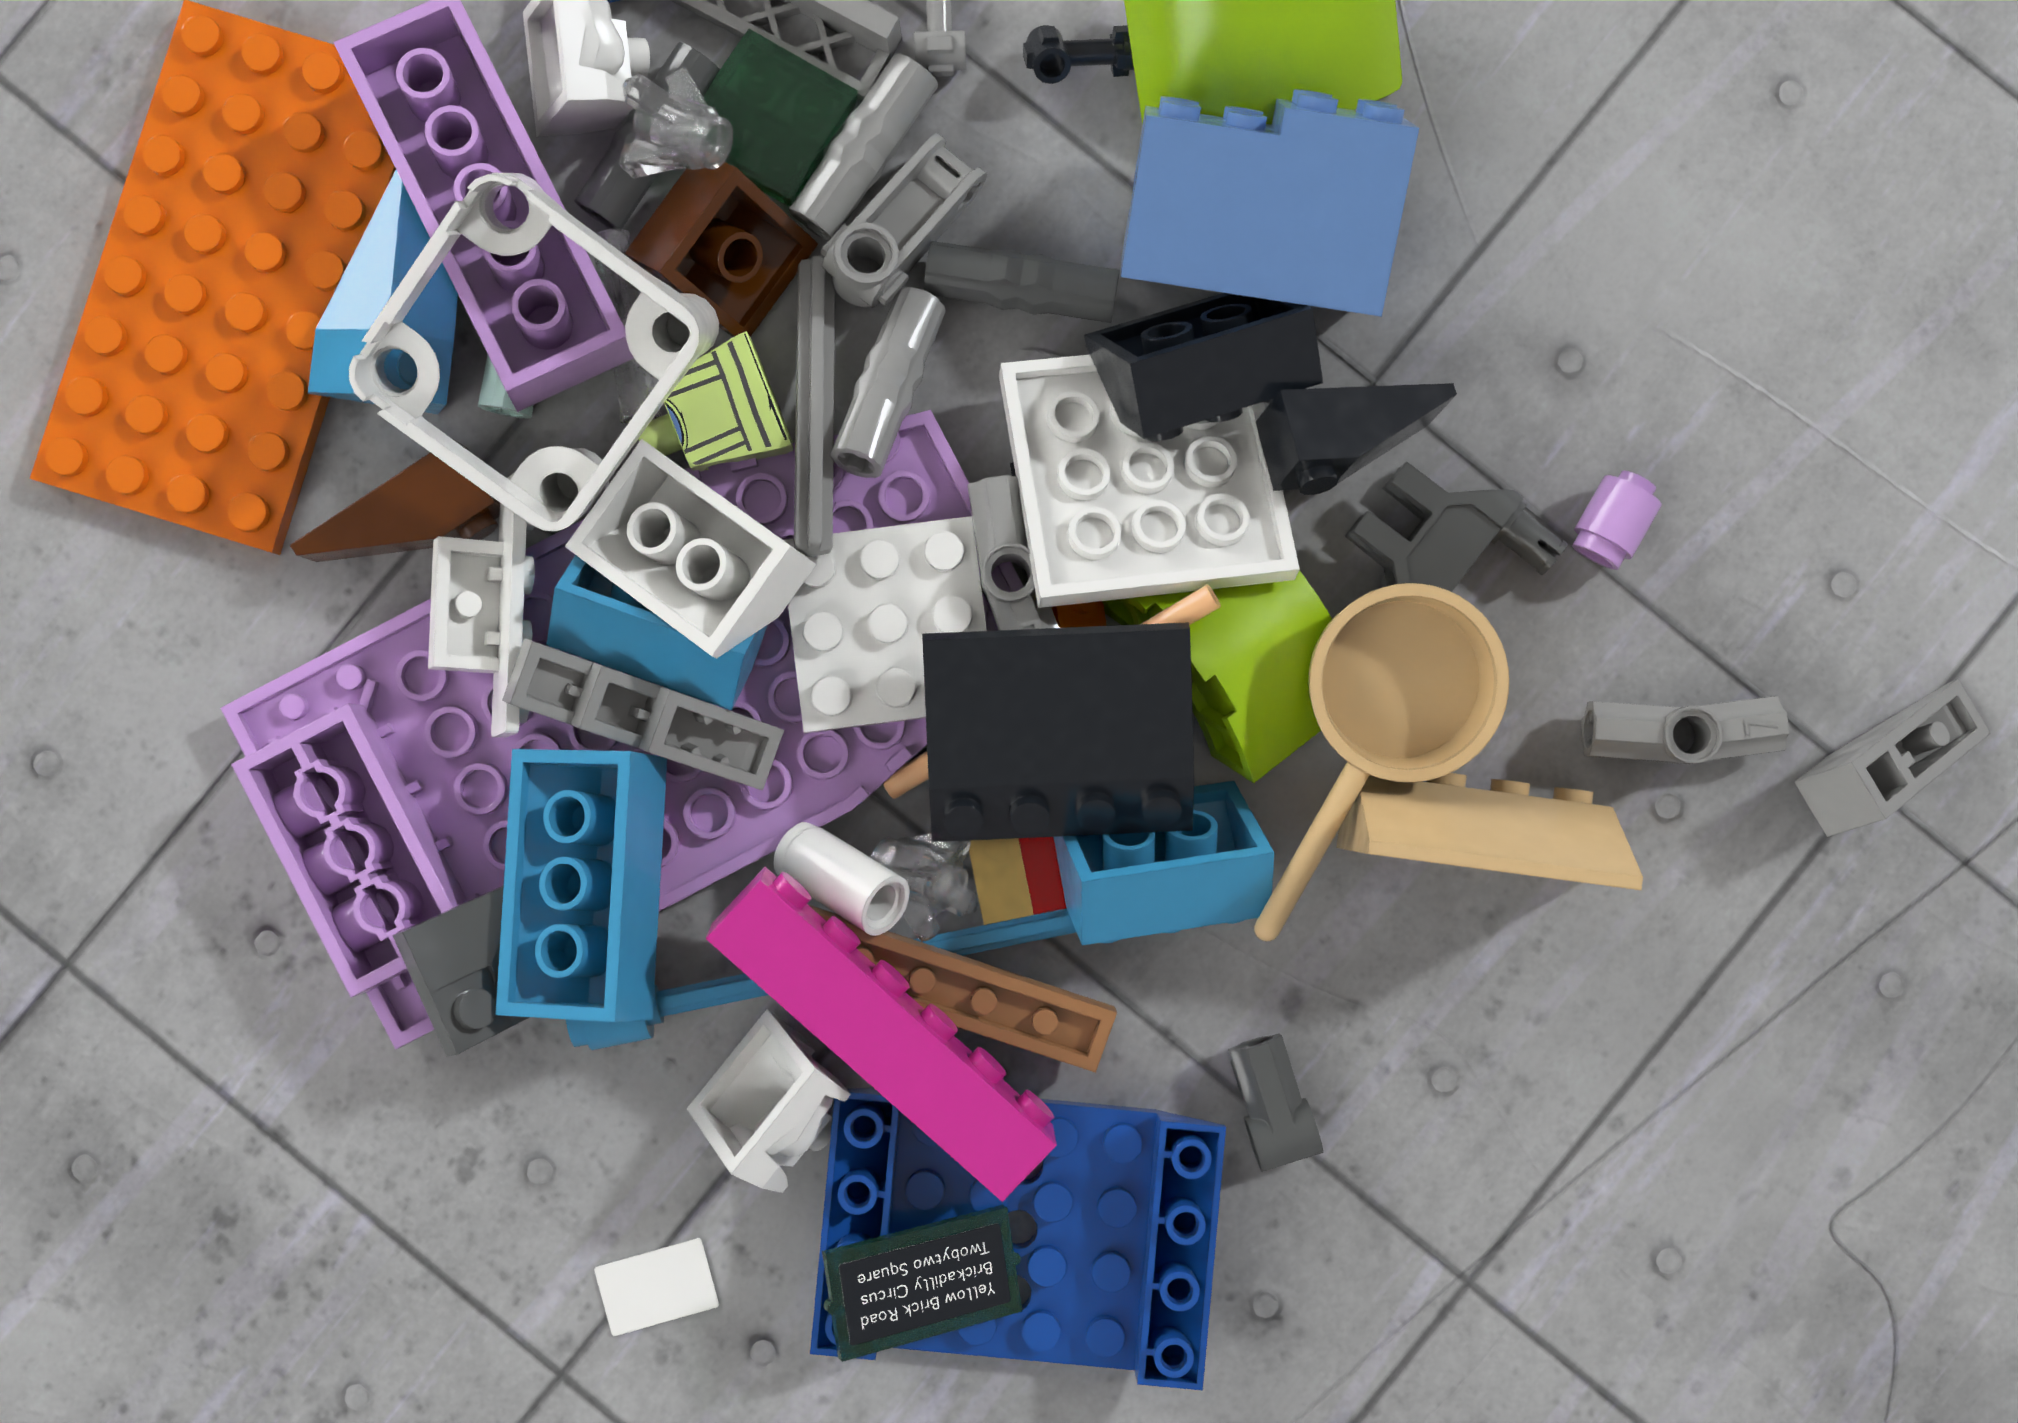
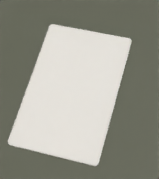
M700 1238L597 1266L594 1269L613 1336L719 1306L703 1243Z

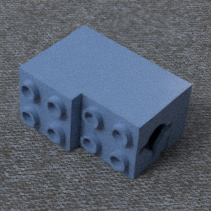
M1294 89L1292 101L1276 99L1272 125L1266 124L1267 117L1263 116L1262 111L1225 106L1223 117L1200 114L1201 107L1197 101L1161 96L1159 108L1145 106L1131 205L1121 257V277L1382 317L1419 127L1403 118L1405 110L1397 108L1396 104L1358 99L1356 111L1337 108L1338 99L1332 98L1333 95L1300 89Z

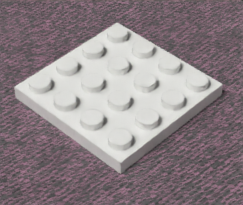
M1090 355L1001 363L999 380L1015 474L1018 478L1022 516L1027 545L1030 550L1029 557L1038 608L1197 591L1207 584L1211 589L1295 580L1300 568L1283 490L1273 491L1256 426V420L1265 410L1264 402L1242 408L1243 413L1235 419L1224 422L1200 421L1184 426L1183 433L1175 438L1163 441H1150L1143 439L1120 423Z

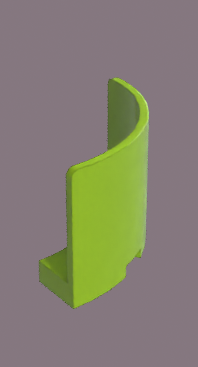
M1124 0L1142 125L1145 106L1159 108L1161 96L1197 101L1201 107L1200 114L1223 117L1225 106L1262 111L1263 116L1267 117L1266 124L1272 125L1276 99L1292 101L1294 89L1333 95L1332 98L1338 99L1337 108L1355 110L1358 99L1377 101L1399 90L1402 85L1396 0Z
M1300 570L1295 580L1212 589L1221 607L1189 625L1192 712L1202 729L1211 756L1252 783L1262 778L1321 731L1313 711L1309 693V667L1315 645L1325 627L1332 620V617ZM1195 591L1102 602L1105 614L1120 625H1138Z

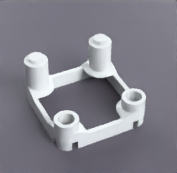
M492 173L475 179L467 187L470 191L462 201H455L362 339L363 342L367 343L360 354L352 358L349 366V381L354 393L363 402L370 400L383 409L377 413L379 416L519 517L543 531H559L571 526L592 509L609 485V480L668 396L696 359L714 345L719 334V320L715 309L706 299L696 294L679 293L648 273L564 210L543 191L534 179L522 173ZM505 186L519 188L525 194L529 203V214L526 221L515 229L504 226L496 218L493 210L494 198L497 192ZM551 226H554L641 291L627 315L625 325L626 341L636 362L659 381L603 460L597 454L585 448L550 446L539 449L529 455L509 480L422 417L438 390L440 381L439 363L430 344L420 334L403 323V320L461 234L489 253L500 256H514L525 253L535 247L545 237ZM393 349H399L408 353L417 366V378L409 390L394 386L387 379L384 372V361Z

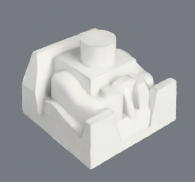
M531 0L523 11L536 137L574 135L614 129L639 103L638 94L629 86L632 84V77L645 78L649 73L650 50L647 40L645 38H627L626 21L612 19L610 4L607 0Z
M766 1009L687 1107V1110L731 1175L762 1189L783 1193L788 1187L787 1176L780 1166L793 1167L808 1149L819 1151L830 1142L832 1117L828 1111L832 1107L833 1098L845 1102L851 1094L839 1079L811 1057L815 1050L804 1036L769 1009Z

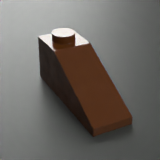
M430 452L290 544V547L296 556L315 562L429 549L433 548V540L438 536L482 540L499 526L495 519L500 516V502Z

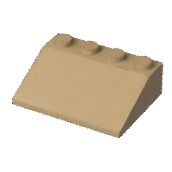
M1449 773L1436 779L1427 780V782H1395L1369 775L1338 831L1336 848L1642 890L1643 875L1614 808L1592 804L1594 792L1554 787L1553 799L1529 796V783L1491 779L1489 791L1465 787L1467 775Z

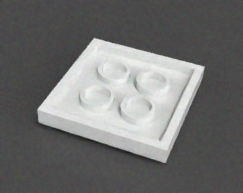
M972 516L833 533V548L829 554L818 555L817 557L806 556L816 563V566L788 604L804 733L926 718L922 634L987 631ZM794 538L784 540L794 548Z

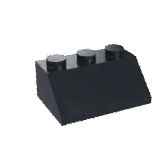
M1221 293L1084 335L1087 350L1120 423L1143 439L1150 441H1163L1175 438L1183 433L1184 426L1200 421L1224 422L1235 419L1243 413L1242 408L1261 402L1270 404L1280 390L1306 389L1323 383L1313 309L1307 305Z

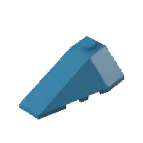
M395 170L315 329L307 394L363 402L354 393L349 381V366L352 358L355 355H359L367 342H363L362 339L430 240L397 170ZM443 263L440 264L403 320V323L420 334L430 344L439 363L440 381L438 390L425 410L426 413L439 414L447 404L458 293ZM393 349L387 355L384 361V372L387 379L394 386L409 390L417 378V366L413 358L408 353L399 349ZM367 400V401H364V402H363V403L375 404V403H373V402L370 401V400Z

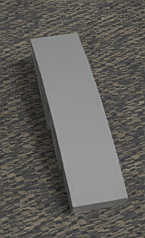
M526 638L523 641L502 701L762 791L784 730Z

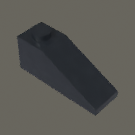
M1454 383L1280 390L1256 420L1273 491L1299 489L1300 493L1304 495H1315L1334 488L1353 473L1427 427L1457 395Z

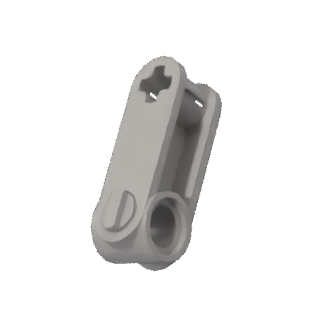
M939 133L932 135L915 152L849 226L844 223L822 247L820 253L825 257L822 268L832 275L831 279L835 291L846 302L854 306H870L871 308L876 307L880 303L886 306L907 283L909 279L907 273L929 250L931 241H937L973 201L985 183L987 172L981 167L972 169L945 147L946 139ZM867 257L874 260L880 266V269L872 273H861L855 270L849 262L854 258Z

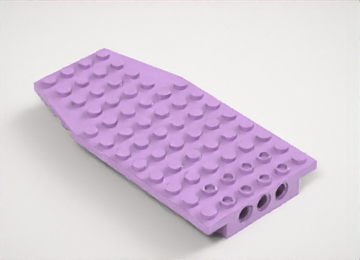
M931 410L905 416L881 476L876 478L856 476L843 470L834 462L833 533L972 516L967 487L969 482ZM834 435V444L838 435ZM792 443L793 451L787 454L758 460L752 458L738 462L720 463L708 467L709 470L693 471L691 468L685 469L782 540L794 538L795 443ZM583 520L526 549L525 556H533L535 578L531 594H524L523 620L531 621L532 641L543 645L547 644L554 588L575 556L565 545ZM1011 562L1001 563L991 573L995 585L1003 591L1014 592L1024 587ZM982 593L987 631L999 630L990 604ZM431 599L220 708L245 755L244 758L231 764L350 997L367 993L395 1050L433 1031L434 1028L392 935L504 885L512 749L633 751L654 755L529 711L526 723H519L517 734L506 738L492 737L493 673L428 669ZM788 605L776 620L768 624L752 671L732 709L735 713L784 730L763 791L667 759L659 912L775 852L783 836L798 823L807 822L823 827L853 811L927 745L926 718L804 733Z

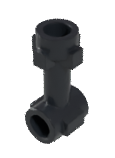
M1043 25L1033 29L1028 35L1026 42L1023 43V58L1026 68L1033 69L1036 77L1042 83L1054 84L1062 81L1069 74L1072 66L1111 65L1113 77L1129 76V70H1134L1128 25L1113 26L1110 39L1065 41L1055 26Z

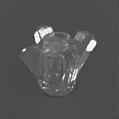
M685 66L664 78L669 86L668 91H665L642 74L630 77L623 83L625 103L636 109L633 118V129L636 137L633 143L624 144L619 158V165L633 179L676 169H716L725 162L731 151L733 130L730 122L726 118L719 116L714 107L706 104Z
M931 833L914 838L906 835L899 839L885 837L878 843L872 853V859L907 881L910 894L903 917L921 942L931 940L939 932L941 926L937 922L936 917L943 910L946 909L962 918L975 913L978 908L976 893L967 889L968 873L963 868V862L968 855L971 840L932 842Z

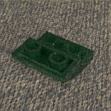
M748 29L701 100L681 137V145L696 154L700 151L737 167L762 192L790 207L822 161L825 147L855 107L858 90L755 31Z

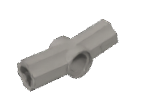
M1002 475L988 477L969 483L967 487L981 573L982 593L990 604L998 629L1059 628L1051 607L1038 608L1017 476ZM1001 563H1016L1025 570L1028 582L1018 591H1003L992 580V571Z
M1779 696L1685 707L1589 701L1587 702L1581 726V742L1584 748V756L1657 761L1668 764H1698L1709 760L1785 751L1787 737L1790 734L1787 712L1783 709ZM1681 719L1688 721L1695 733L1693 745L1687 752L1681 751L1675 745L1673 739V729Z

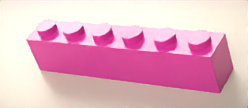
M764 867L712 922L706 940L1003 1202L1057 1146L1053 1124L1051 1123V1120L1054 1118L1052 1111L1031 1091L1025 1090L1020 1095L1003 1080L1006 1071L990 1053L981 1047H977L972 1052L954 1036L958 1032V1028L942 1010L931 1003L924 1009L906 993L910 988L908 982L893 966L884 960H880L875 965L857 949L861 944L859 938L845 923L835 916H831L826 921L807 904L812 899L810 894L796 879L786 872H781L777 877L767 867Z

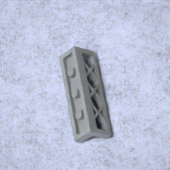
M670 0L863 101L885 69L902 40L899 16L868 0H777L784 5L774 8L771 7L770 0H763L764 11L741 18L726 10L724 0H716L717 5L707 0ZM803 14L815 20L820 40L795 47L781 39L776 21ZM770 23L773 35L760 29L758 26ZM824 26L839 34L827 37ZM856 42L874 51L875 55L863 78L859 81L837 69L832 49ZM825 52L828 64L812 55Z

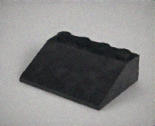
M1189 622L922 634L932 842L1193 830L1194 746Z

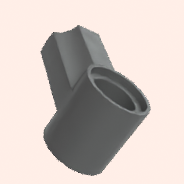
M1279 1033L1258 1037L1228 1049L1237 1085L1248 1116H1244L1245 1126L1261 1172L1323 1153V1146L1314 1116L1306 1098H1301L1282 1035Z

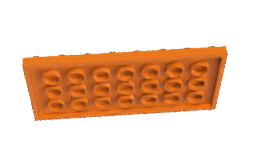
M189 0L183 1L29 479L270 553L281 554L330 397L307 394L315 329L396 170L334 44Z

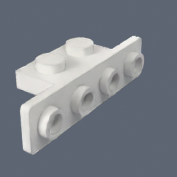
M501 503L499 542L441 536L433 540L428 669L493 673L491 736L506 738L517 734L519 723H526L529 715V710L502 701L523 641L525 638L532 641L533 637L531 621L523 620L524 594L530 595L533 589L535 563L533 556H525L526 531H532L534 526Z

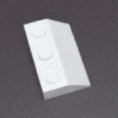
M643 439L637 444L565 545L567 549L716 659L776 620L816 566V563Z

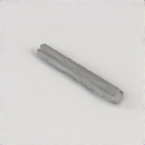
M813 256L812 259L801 260L798 265L794 548L808 557L829 554L833 548L834 461L830 454L834 446L835 289L831 279L832 275L822 268L824 259L822 256Z

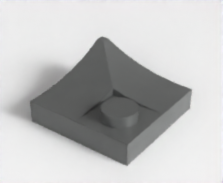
M504 885L392 935L446 1057L458 1055L530 1018L495 1015Z

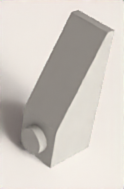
M1957 679L1943 685L1832 752L1794 783L1824 833L1829 837L1887 819L1991 733Z

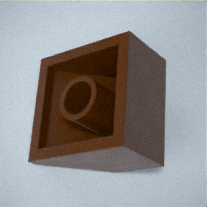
M699 151L624 254L677 292L696 294L706 299L715 309L719 320V328L732 337L746 331L751 337L798 273V265L801 260L808 259L818 243L737 167Z

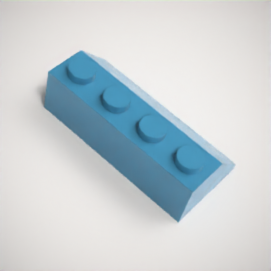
M512 749L495 1015L600 1022L653 1020L667 774L666 758L633 751Z

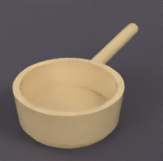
M1405 583L1382 587L1359 597L1342 609L1321 633L1310 661L1309 693L1313 711L1323 735L1347 763L1255 923L1254 932L1260 940L1265 942L1272 941L1281 932L1369 775L1395 782H1421L1442 777L1470 762L1483 750L1497 731L1503 718L1509 695V668L1506 654L1495 629L1487 618L1461 596L1446 589L1426 584Z

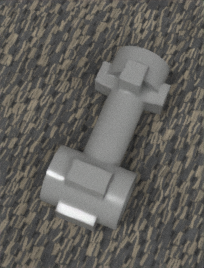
M926 0L927 32H914L915 61L927 69L934 77L954 76V70H966L965 30L952 31L951 0Z

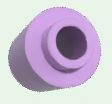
M1621 471L1619 477L1605 475L1574 528L1578 536L1572 547L1587 559L1606 568L1618 570L1624 559H1632L1662 506L1661 502L1653 495L1656 486L1644 477L1630 471Z

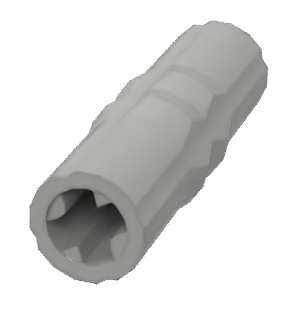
M900 53L894 54L861 104L849 115L842 132L831 141L823 160L790 206V214L807 229L829 241L843 224L847 222L868 189L879 179L885 164L896 154L904 136L938 88V82L935 77L912 58Z
M913 287L901 288L894 296L877 341L866 356L864 371L855 383L851 405L830 454L833 461L840 468L851 474L864 478L881 476L901 423L912 408L914 392L922 382L925 362L946 312L944 305L939 299L929 292Z

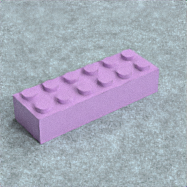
M430 0L333 42L430 238L455 201H462L470 191L467 187L475 179L487 174L522 173L534 179L543 191L565 210L461 0ZM505 186L497 192L493 201V210L496 218L504 226L515 229L526 221L529 214V203L525 194L519 188ZM551 226L545 237L535 247L525 253L514 256H500L489 253L461 234L442 261L517 412L634 359L626 341L625 327L586 250L554 226Z

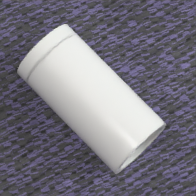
M807 822L798 823L783 836L775 851L774 869L778 876L781 872L788 873L808 891L813 899L869 935L877 936L890 930L899 921L907 907L910 890L907 881L903 877L822 827Z

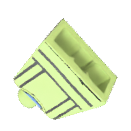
M747 331L736 335L698 358L664 402L668 414L651 420L638 439L639 442L643 439L665 456L683 449L686 460L693 471L709 470L708 467L720 463L738 462L752 458L758 460L792 452L794 448L792 445L793 441L755 345Z

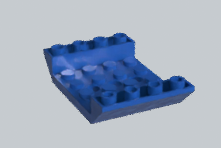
M873 1087L848 1088L847 1090L851 1095L845 1102L834 1098L810 1354L876 1360L878 1347L1125 1369L1134 1370L1137 1385L1203 1391L1226 1135L1225 1125L1156 1109L1041 1099L1054 1115L1051 1123L1053 1124L1057 1146L1043 1159L1042 1168L1038 1174L1031 1179L1023 1180L1002 1202ZM1016 1210L1025 1211L1034 1218L1037 1228L1030 1240L1016 1244L1009 1242L1002 1235L1007 1275H1018L1024 1278L1031 1288L1030 1296L1023 1304L1017 1307H1008L1001 1304L857 1345L850 1344L839 1274L840 1264L984 1226L1000 1224L1006 1214Z

